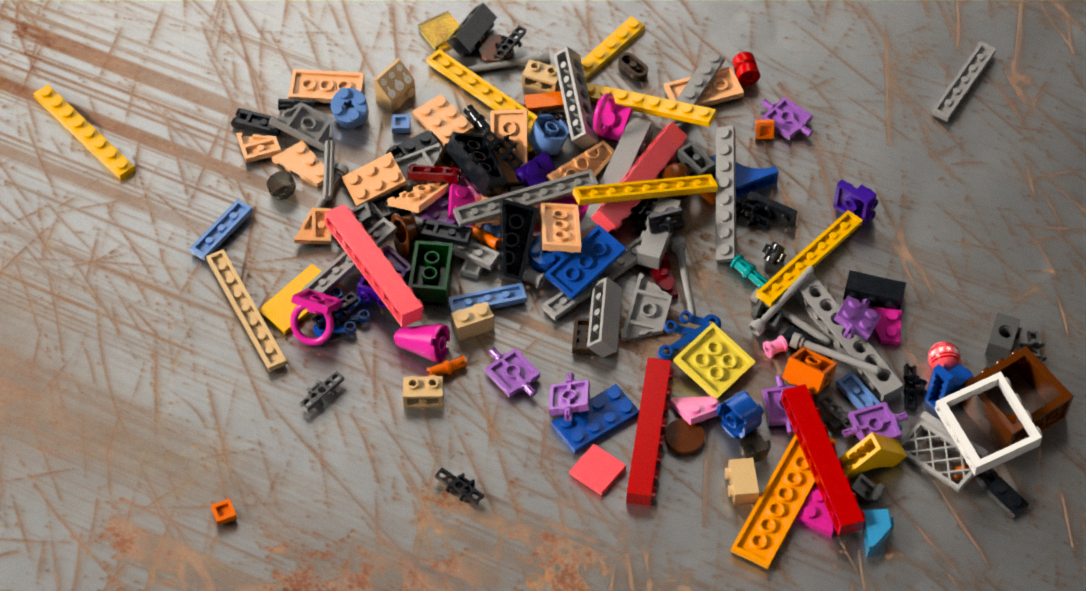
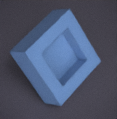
M392 114V133H410V114Z

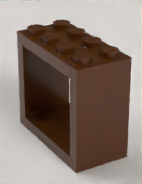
M1027 346L1020 350L1016 349L1009 357L1001 358L994 366L984 368L979 375L969 377L964 382V388L999 372L1007 378L1019 372L1048 403L1031 413L1033 424L1035 427L1038 426L1041 432L1066 418L1074 397ZM988 390L959 403L1000 450L1030 437L1020 421L1012 424L986 396L985 392Z

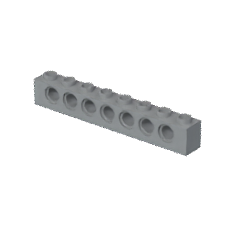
M812 274L793 294L821 331L831 339V343L838 352L880 367V373L875 374L848 364L880 403H888L900 397L904 386L902 380L898 376L896 377L890 365L884 362L878 350L871 346L868 339L866 341L855 334H852L851 339L844 338L843 333L846 329L833 320L840 306L835 301L834 296L825 289L823 282Z

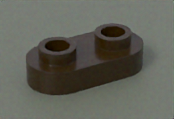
M625 52L619 55L618 66L635 80H644L648 76L647 65L634 54Z

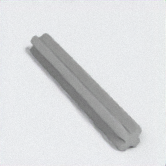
M327 140L324 153L323 199L330 201L333 199L335 142Z

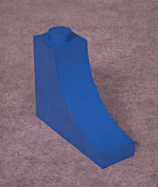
M713 155L710 159L716 164V155ZM736 162V198L777 183L779 171L776 166L756 169ZM715 165V175H714V180H715V181H716V165Z
M938 364L933 368L925 401L935 409L937 400L963 389L964 382L969 377H974V375L961 364L950 371H947Z

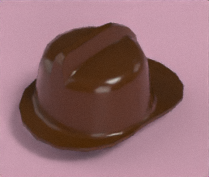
M394 213L391 216V223L397 227L398 231L393 235L397 253L404 258L409 254L410 243L414 241L418 234L417 225L413 215L401 217L399 214Z

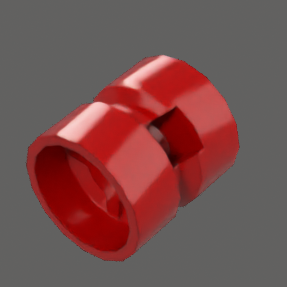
M751 52L739 53L732 59L737 79L741 85L749 86L755 84L760 79L761 75L755 57Z

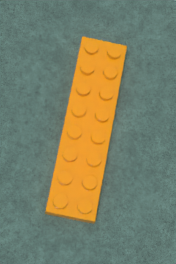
M796 435L791 440L731 547L732 553L766 569H769L809 492L816 483ZM829 437L830 441H833L836 446L837 440Z

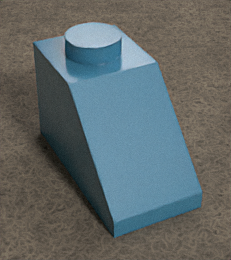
M888 509L863 511L865 522L862 529L867 556H872L889 537L890 530L894 528L893 517L889 516Z

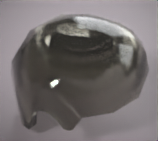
M286 171L274 173L266 183L270 195L276 200L288 199L294 194L296 189L295 180Z
M750 435L744 436L738 444L741 455L744 458H753L754 462L763 461L771 449L770 440L765 442L761 435L755 437Z

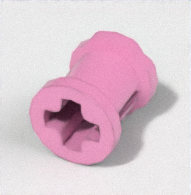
M780 335L776 340L763 342V349L767 357L772 358L774 354L782 351L787 352L788 344L786 339Z

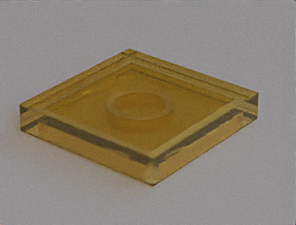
M446 11L418 24V29L437 51L449 45L447 40L458 28L459 24Z

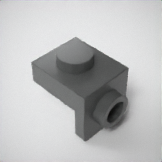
M368 202L352 209L358 222H361L363 225L375 219L371 205Z
M759 300L757 306H754L751 315L753 319H760L769 308L765 307L764 302ZM778 310L766 323L765 328L777 331L784 316L783 311Z
M862 473L857 474L850 485L852 492H855L857 498L865 505L877 502L882 497V490L885 487L883 483L875 485Z

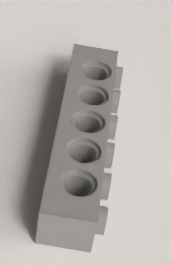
M567 46L553 56L571 142L585 150L599 142L593 128L594 117L581 57Z

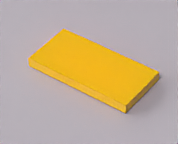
M313 264L308 266L258 309L261 316L286 335L292 330L290 318L294 308L297 306V304L291 303L292 296L301 292L302 288L322 271ZM304 309L299 315L298 324L311 312Z

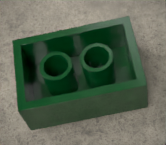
M415 241L408 286L412 288L417 299L428 302L447 303L454 260L453 243Z

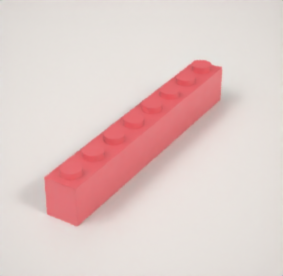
M673 121L660 131L619 183L658 179L657 175L661 174L668 167L666 165L667 162L670 163L676 157L675 152H678V149L685 146L683 142L688 136ZM641 199L602 203L591 219L607 232L612 229L616 231L623 224L621 220L626 219L632 211L630 209L638 205Z
M346 204L326 211V227L400 326L404 327L422 319L424 310L422 301L415 297L412 288L407 286L402 275L396 272L393 263L387 260L383 250L377 247L373 237L368 235L364 225L356 219L354 212L349 210Z

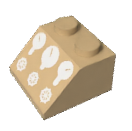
M400 59L394 60L374 78L376 103L393 113L408 98L414 95L415 80Z

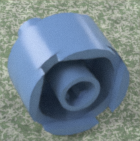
M341 88L331 100V111L339 126L345 129H355V127L363 125L368 119V104L364 94L359 90Z
M541 114L537 117L528 133V142L535 149L536 154L540 155L544 151L548 155H558L569 134V128L563 120L559 119L557 121L550 114Z

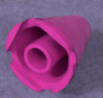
M433 324L402 327L394 334V342H396L398 347L428 360L441 363L447 356L449 348H446L447 341L450 342V330L447 325Z

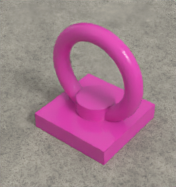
M605 93L597 101L593 113V128L598 138L619 143L633 109L615 104L614 96L611 93Z
M309 288L294 294L291 303L297 304L291 314L290 325L295 337L300 342L309 346H318L325 343L331 337L334 330V319L331 312L341 308L343 300ZM304 309L314 314L324 315L326 329L320 337L309 338L301 332L298 318Z

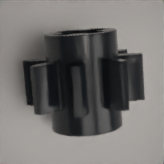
M772 242L771 245L766 244L762 250L766 254L764 259L774 265L777 262L783 263L787 256L784 253L785 248L776 242Z

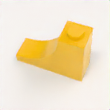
M872 432L841 456L840 459L843 464V472L850 479L859 473L880 467L893 468L906 458L907 454L899 440Z

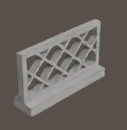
M924 411L920 415V421L900 442L903 448L906 444L915 443L916 450H904L907 454L906 458L957 492H960L973 478L974 474L970 468L964 469L963 461L965 459L943 422ZM923 428L928 432L929 436L917 438L916 434ZM968 439L980 459L989 456V451ZM941 440L944 442V447L932 448V441ZM929 441V449L918 450L917 443ZM957 450L960 452V457L948 458L947 451ZM945 451L946 459L934 460L933 453ZM931 453L932 461L923 462L919 459V455ZM961 462L962 469L950 471L949 463ZM947 464V471L938 472L935 470V465ZM963 474V479L959 484L951 480L952 475Z

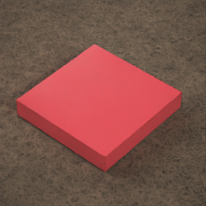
M593 444L572 467L569 475L602 496L626 469V464Z

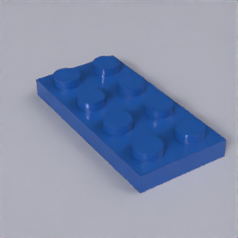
M598 225L581 240V253H567L545 273V278L573 301L626 252V247Z
M615 384L590 399L589 411L572 413V420L569 421L568 417V422L564 420V415L552 421V427L572 452L576 454L639 416V410L620 387Z

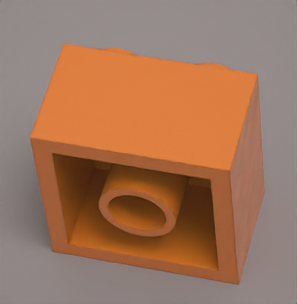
M802 347L789 357L782 378L791 385L800 386L806 384L808 391H811L812 394H818L831 383L838 362Z

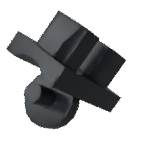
M671 206L667 207L663 212H649L650 233L653 234L665 230L668 233H673V228L684 226L682 219L683 210L681 207L675 208Z

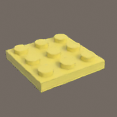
M714 323L710 324L673 360L701 388L717 400L756 362Z

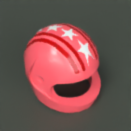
M938 342L928 352V362L932 370L938 364L947 371H950L956 365H962L958 348L950 342Z

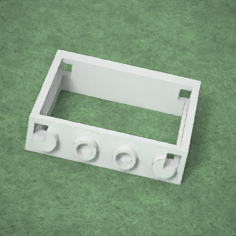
M1001 372L936 401L935 411L974 476L1039 447L1043 437L1038 426L1035 427L1030 412L1021 405L1020 396L1011 389L1010 380L1004 377ZM998 385L1030 437L980 459L949 407Z

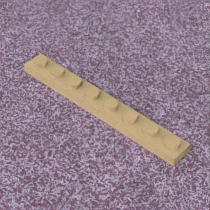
M224 249L206 256L208 264L268 371L271 372L287 365L286 358Z

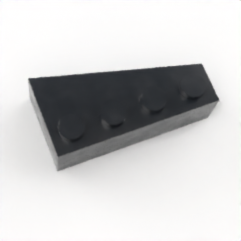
M452 132L446 147L449 155L483 196L495 197L501 195L507 178L494 151L490 150L491 146L483 139V135Z
M505 199L501 200V281L513 284L521 283L539 208Z

